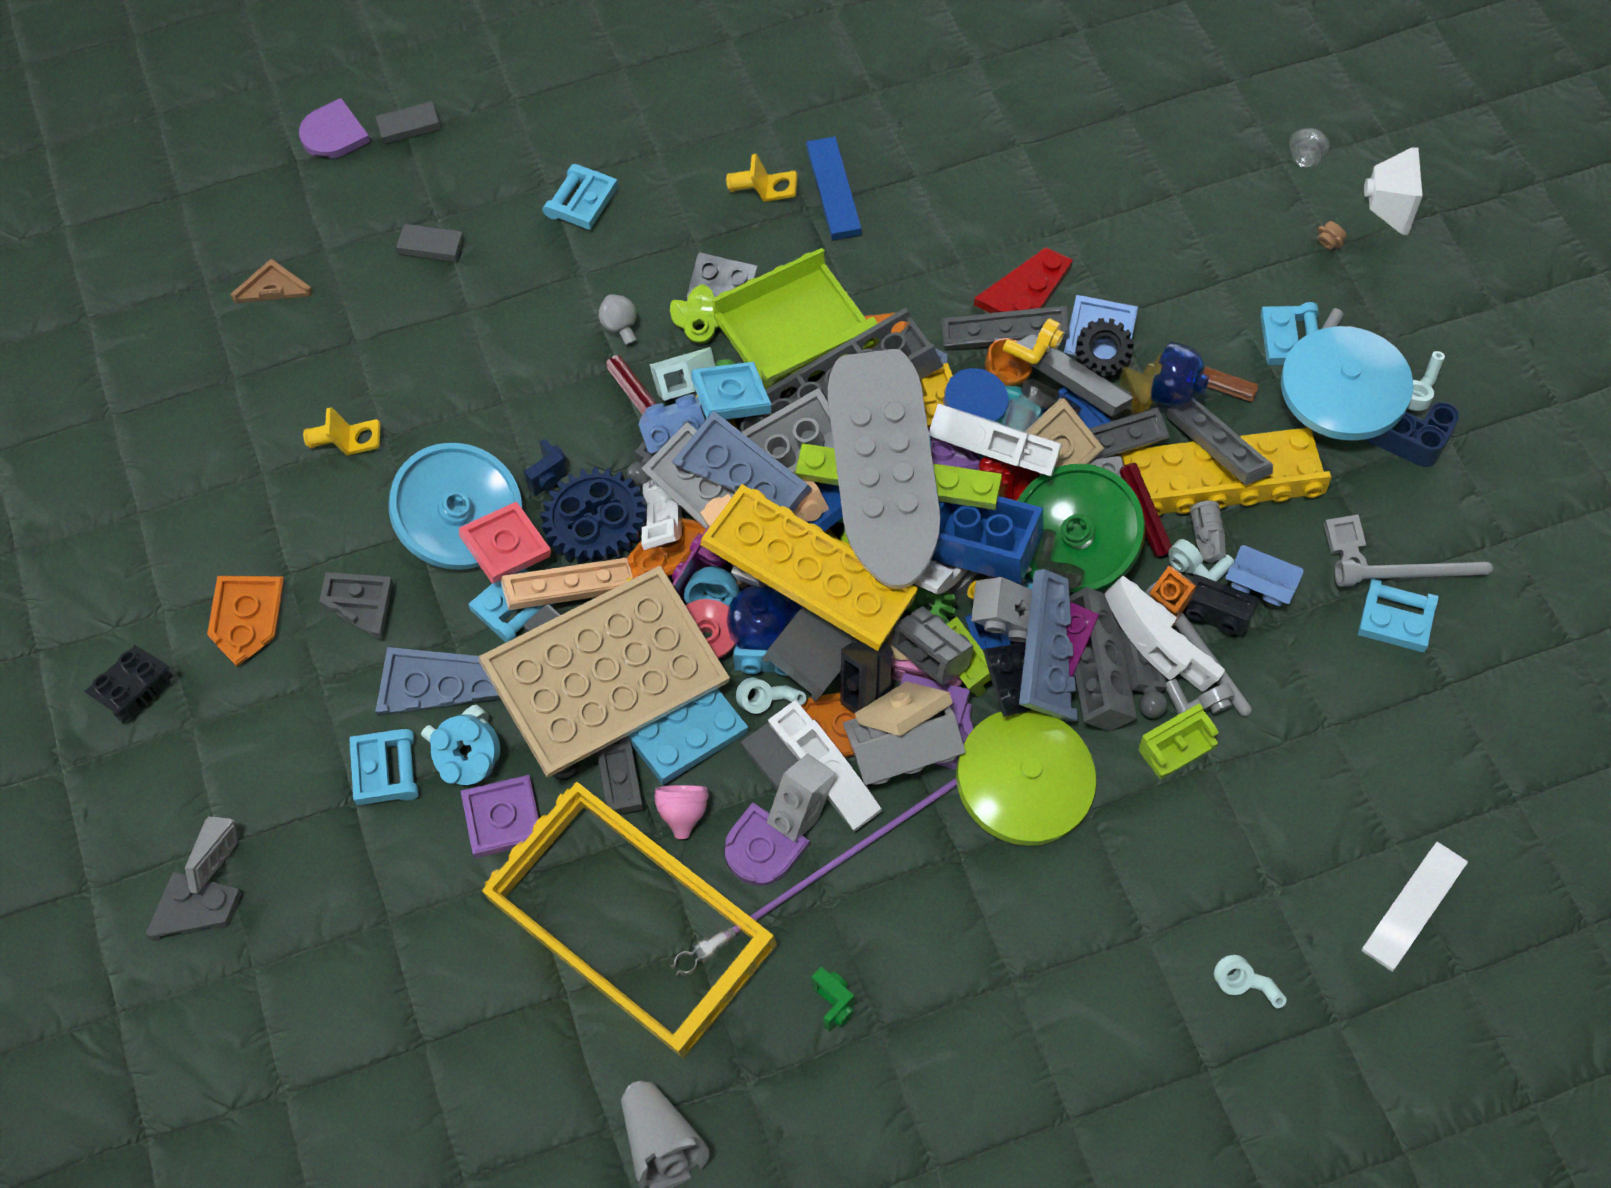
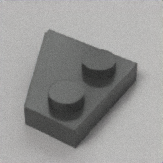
M325 572L319 602L325 610L374 638L382 639L393 581L389 576Z
M172 872L145 935L149 940L157 941L161 940V936L180 932L182 935L198 933L202 929L214 930L229 927L242 893L237 888L208 881L198 894L190 893L186 875Z

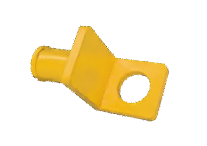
M752 154L750 170L728 173L726 181L731 193L754 188L758 191L762 201L767 202L795 197L798 175L796 171L768 175L758 155ZM782 180L790 182L784 191L777 192L774 190L778 182Z
M330 407L326 409L325 425L305 429L303 438L309 449L334 443L348 456L377 449L380 445L381 423L375 419L349 425ZM365 430H371V438L366 443L359 444L357 439L360 433Z

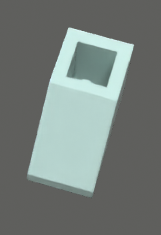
M710 347L650 364L657 394L664 401L696 391L691 380L692 369L715 367Z

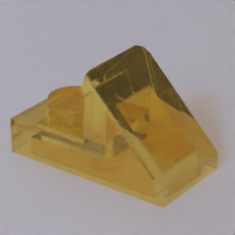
M1160 353L1154 364L1151 362L1147 364L1143 374L1127 367L1123 368L1120 386L1131 392L1133 400L1130 408L1134 415L1148 411L1168 375L1172 357Z

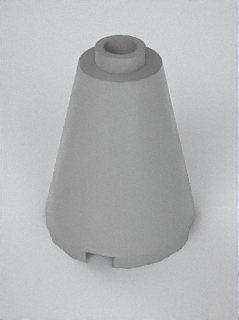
M637 1081L629 1085L621 1098L635 1176L640 1188H645V1186L650 1188H674L692 1178L689 1173L691 1169L698 1164L701 1170L706 1165L709 1158V1150L706 1143L654 1083Z

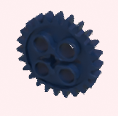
M594 467L592 475H587L586 471L581 469L580 477L577 479L572 474H568L570 481L568 484L561 481L557 482L560 489L559 492L551 490L548 492L551 501H543L545 512L540 513L543 521L541 527L546 535L549 546L553 545L557 555L563 552L567 561L574 556L578 565L582 564L585 558H589L590 563L596 562L598 557H602V560L606 561L609 560L608 555L610 554L619 559L621 558L619 551L621 548L628 551L632 550L630 540H641L638 531H642V527L645 526L644 520L647 519L645 498L642 496L640 487H635L633 479L628 478L625 480L621 471L613 477L610 468H607L603 474H599L597 467ZM621 518V519L618 520V521L611 522V521H613L614 519Z

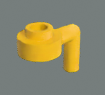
M1049 318L1043 325L1032 350L1007 339L1003 346V351L1030 364H1038L1045 352L1048 353L1051 348L1057 349L1064 336V332L1061 331L1062 324Z

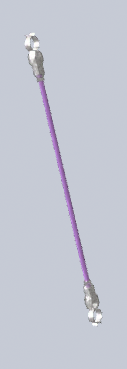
M956 778L750 915V917L756 921L957 786ZM736 926L733 928L729 927L726 930H720L711 937L703 938L693 947L694 951L692 953L688 951L679 953L675 958V964L670 965V968H676V962L681 956L688 955L692 957L696 954L698 958H696L694 968L687 972L679 970L676 976L678 977L679 974H692L696 970L697 962L701 961L704 963L714 958L718 951L728 945L732 938L737 936V933L741 930Z

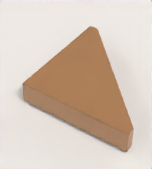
M270 259L230 295L235 303L308 297L313 294V291L308 284L273 259Z

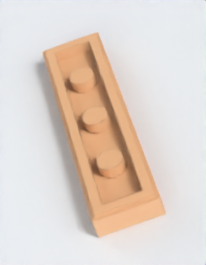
M627 558L505 575L501 578V585L508 610L598 597L626 583L627 578H632L633 576Z

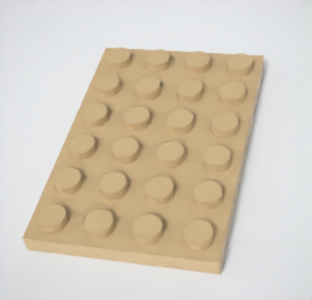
M661 566L479 656L481 666L547 778L727 684L730 679Z

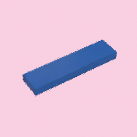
M836 137L806 141L808 156L831 239L837 240L861 235V225Z

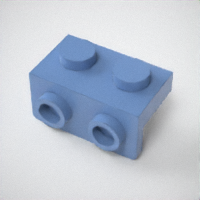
M693 394L678 398L675 404L664 407L663 403H659L646 408V412L642 414L639 421V427L648 452L654 453L659 451L686 422L698 430L706 418L699 398H695Z
M1242 545L1225 579L1232 581L1231 587L1239 591L1250 593L1251 589L1264 594L1263 600L1277 606H1282L1283 602L1290 604L1304 569Z

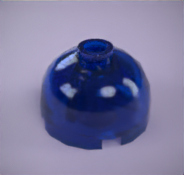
M1170 342L1158 363L1162 364L1160 374H1155L1153 378L1151 400L1160 405L1175 408L1189 404L1196 398L1198 393L1203 394L1209 382V375L1204 374L1205 363L1202 356L1194 348L1182 343Z
M768 585L762 588L750 586L737 593L730 602L726 623L730 638L738 648L768 650L794 618L790 602L785 595Z

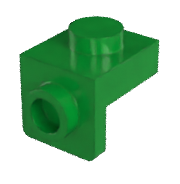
M820 967L811 977L812 989L833 1007L824 1016V1028L831 1032L836 1025L840 1028L843 1027L855 1012L852 1009L854 1007V995L847 989L848 984L839 974L834 971L829 974L823 967Z

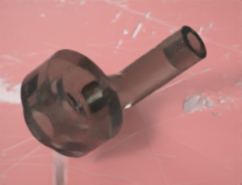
M1043 529L1035 561L1036 567L1067 578L1069 591H1073L1074 587L1082 586L1085 575L1083 569L1072 564L1055 562L1050 559L1057 532L1051 529Z

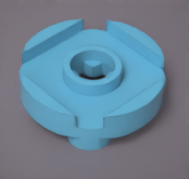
M462 714L451 717L442 722L438 729L434 730L430 735L433 763L441 778L447 783L471 785L482 781L490 776L493 772L492 769L495 761L499 760L500 743L498 736L487 722L483 723L475 718L477 716ZM462 740L464 745H470L472 749L467 754L468 759L461 755L459 751Z

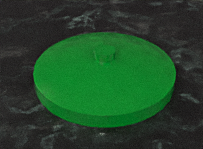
M1068 464L1054 469L1052 476L1042 474L1032 481L1017 500L1043 508L1044 533L1029 565L1031 571L1027 573L1032 580L1034 578V571L1045 569L1068 579L1070 596L1085 587L1100 592L1111 587L1122 576H1125L1132 569L1141 553L1145 539V520L1140 502L1132 488L1121 477L1105 468L1090 464Z

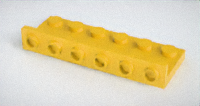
M1308 427L1240 436L1273 464V473L1248 485L1241 482L1195 441L1140 448L1120 454L1123 466L1134 462L1138 465L1159 516L1175 512L1179 514L1190 513L1191 506L1202 501H1215L1219 504L1220 509L1231 505L1242 504L1250 506L1258 502L1270 500L1282 502L1289 498L1302 496L1314 498L1321 494H1326L1332 478L1329 471H1323L1312 430Z
M741 484L701 538V546L876 651L880 649L905 610L910 608L918 590L913 585L903 589H893L883 585L862 566L848 543L837 541L824 533L816 524L805 522L795 516L789 508L778 506L768 500L760 491L750 489Z

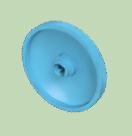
M1338 326L1314 331L1303 337L1292 347L1282 369L1281 390L1290 411L1308 428L1335 439L1364 440L1389 431L1402 419L1412 398L1413 377L1406 359L1389 341L1364 329Z
M441 443L416 452L404 462L393 480L388 507L393 529L400 541L411 553L437 567L463 570L479 567L480 565L459 537V528L516 501L522 508V501L514 477L495 456L483 449L468 444Z

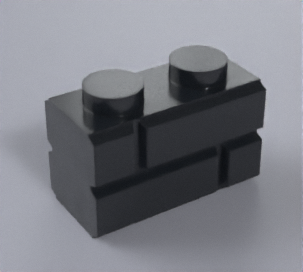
M856 639V643L851 642L841 649L840 702L841 705L853 713L890 692L893 651L891 645L884 641L878 651Z

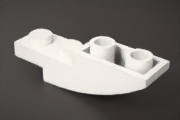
M939 403L928 433L929 436L1048 476L1053 475L1063 445Z
M1122 576L1106 591L1105 597L1123 631L1140 653L1166 678L1171 680L1177 674H1180L1202 692L1220 679L1225 669L1217 664L1211 656L1203 653L1189 642L1184 635L1175 631L1171 626L1177 617L1171 614L1162 604L1157 603L1143 592L1138 585Z
M796 700L768 719L769 725L798 761L808 753L836 772L827 799L854 832L882 811L872 794L838 748Z

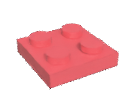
M517 501L459 528V537L492 584L500 581L502 576L515 574L549 558L551 554L550 547Z

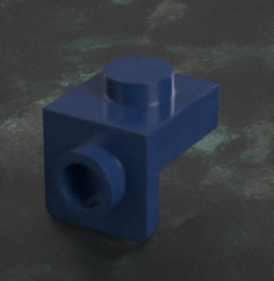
M545 438L539 442L543 459L524 471L528 489L535 497L543 491L552 489L559 480L567 476L564 464L567 461L565 454L559 446H552Z

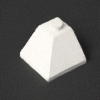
M1410 148L1374 166L1371 178H1366L1364 185V196L1369 197L1370 210L1402 235L1409 234L1422 199L1418 148Z

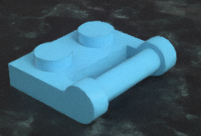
M572 164L567 171V178L553 199L546 202L542 211L550 219L555 220L559 218L591 230L617 190L618 181L615 178L578 164ZM582 182L568 205H563L576 184Z
M1308 302L1301 306L1262 307L1260 317L1267 365H1284L1289 351L1298 342L1296 321H1304L1306 335L1318 330L1316 318L1319 316V311L1316 303Z
M523 569V570H521V571H519V572H517V573H515V574L525 573V572H529V571L526 570V569ZM501 580L491 584L469 603L470 610L505 642L516 638V633L545 606L524 608L508 623L503 622L517 609L508 610Z
M1371 579L1357 635L1424 653L1428 647L1438 596L1429 593L1427 596L1382 585V581ZM1377 598L1423 609L1422 615L1376 603Z
M399 729L349 737L353 800L356 806L396 799L409 801L418 797V785L414 783L411 745L414 744V734L412 730ZM390 746L397 747L399 784L390 785L387 747Z

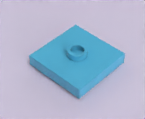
M754 362L691 370V380L706 419L713 411L724 419L771 413L772 405Z

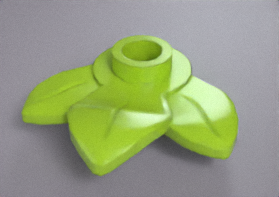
M705 284L695 287L689 294L687 301L672 300L670 305V314L674 324L685 330V334L690 341L698 344L709 342L714 336L716 329L720 327L713 314L712 298H714V294ZM699 324L705 325L701 330L694 329Z

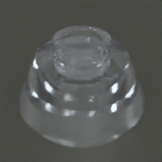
M1304 128L1298 130L1291 135L1289 140L1291 157L1301 167L1316 166L1328 154L1330 142L1317 129Z

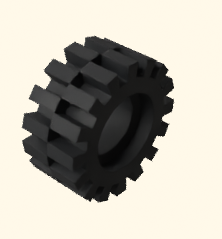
M1099 318L1098 323L1095 324L1094 321L1088 323L1087 328L1083 327L1080 331L1075 349L1076 361L1104 379L1106 376H1110L1111 380L1116 378L1117 373L1122 375L1125 372V368L1129 367L1134 350V340L1130 338L1131 332L1129 329L1124 330L1123 323L1120 322L1118 325H1115V319L1109 318V323H1106L1104 318ZM1100 339H1108L1115 344L1117 352L1110 359H1099L1092 351L1093 344Z

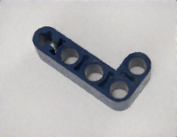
M1438 402L1431 407L1425 420L1406 412L1402 419L1389 431L1364 440L1416 465L1430 467L1438 461L1458 422L1459 411L1451 403Z

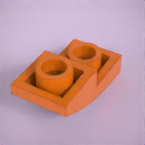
M1168 566L1149 592L1152 599L1162 604L1171 614L1177 617L1171 627L1174 626L1184 611L1197 586L1172 566Z

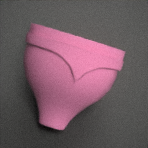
M671 785L655 789L654 797L657 811L671 828L676 839L689 838L693 827L703 817L709 797L707 787Z

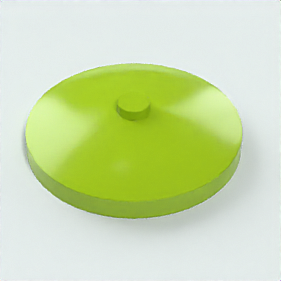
M1033 709L1032 711L1003 717L1001 711L981 721L968 735L963 744L966 753L958 755L956 763L957 789L969 815L991 835L1018 845H1043L1066 836L1087 814L1096 790L1094 762L1081 737L1062 720Z

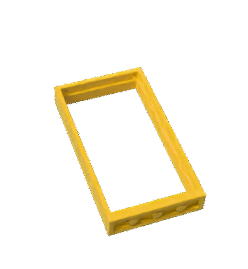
M576 782L571 789L567 788L564 794L559 795L556 800V806L548 815H543L536 821L532 829L533 832L525 842H519L511 850L509 860L500 870L496 869L491 873V877L485 882L482 892L496 907L684 1059L777 946L773 934ZM583 807L752 939L674 1034L505 898Z

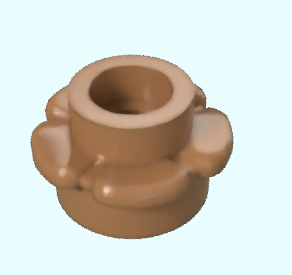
M1328 221L1325 226L1318 228L1320 233L1318 240L1325 248L1332 250L1334 247L1339 249L1343 246V241L1347 238V234L1338 224Z

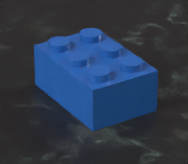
M998 496L996 510L938 501L940 532L937 547L931 560L996 578L1003 577L1018 584L1022 583L1044 533L1042 507Z

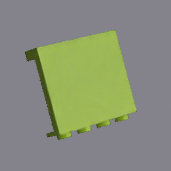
M823 248L806 253L788 264L780 265L762 276L752 278L746 283L729 291H724L712 298L714 319L745 363L754 362L765 389L878 324L874 317L866 320L825 264ZM874 337L866 341L863 349L875 347L879 342V338ZM823 370L814 371L809 378L823 372Z

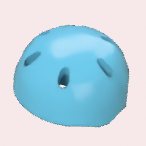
M712 566L704 567L691 576L685 588L684 599L687 604L700 599L717 600L726 604L733 611L740 600L739 585L733 575L725 569Z

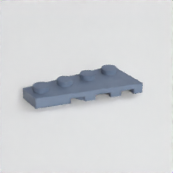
M715 411L709 415L672 461L675 466L735 492L741 484L750 489H756L763 493L768 500L778 506H785L792 512L812 489L807 483Z
M1045 569L1034 571L1019 705L1066 722L1078 721L1077 708H1072L1071 692L1076 690L1075 677L1069 676L1068 657L1073 656V645L1066 631V625L1071 624L1068 579Z
M387 647L376 713L378 716L501 698L481 666L479 656Z

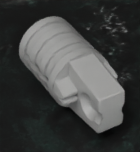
M1202 501L1194 504L1190 508V515L1195 540L1203 560L1210 564L1225 558V532L1219 504L1215 501Z

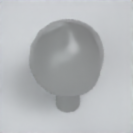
M607 295L599 308L600 323L606 330L612 333H620L626 346L633 344L637 341L631 329L636 320L635 306L624 296Z

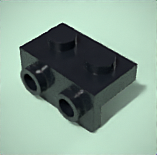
M1195 574L1192 582L1197 587L1183 613L1194 621H1204L1217 626L1225 633L1244 636L1259 598Z

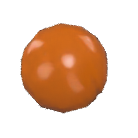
M1008 338L995 340L988 348L984 366L985 370L998 377L1004 385L1018 387L1025 384L1031 377L1032 365L1003 351V346Z

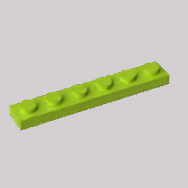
M802 443L795 475L802 480L839 486L834 448ZM933 463L938 501L996 510L1002 474Z

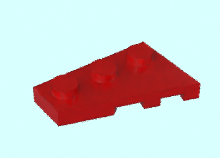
M1045 247L974 298V306L988 313L1044 308L1072 268L1073 260Z

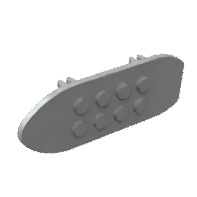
M898 349L844 355L838 358L830 373L828 405L846 536L856 558L874 578L890 588L903 589L914 584L926 570L937 547L940 532L939 502L919 375L905 353Z

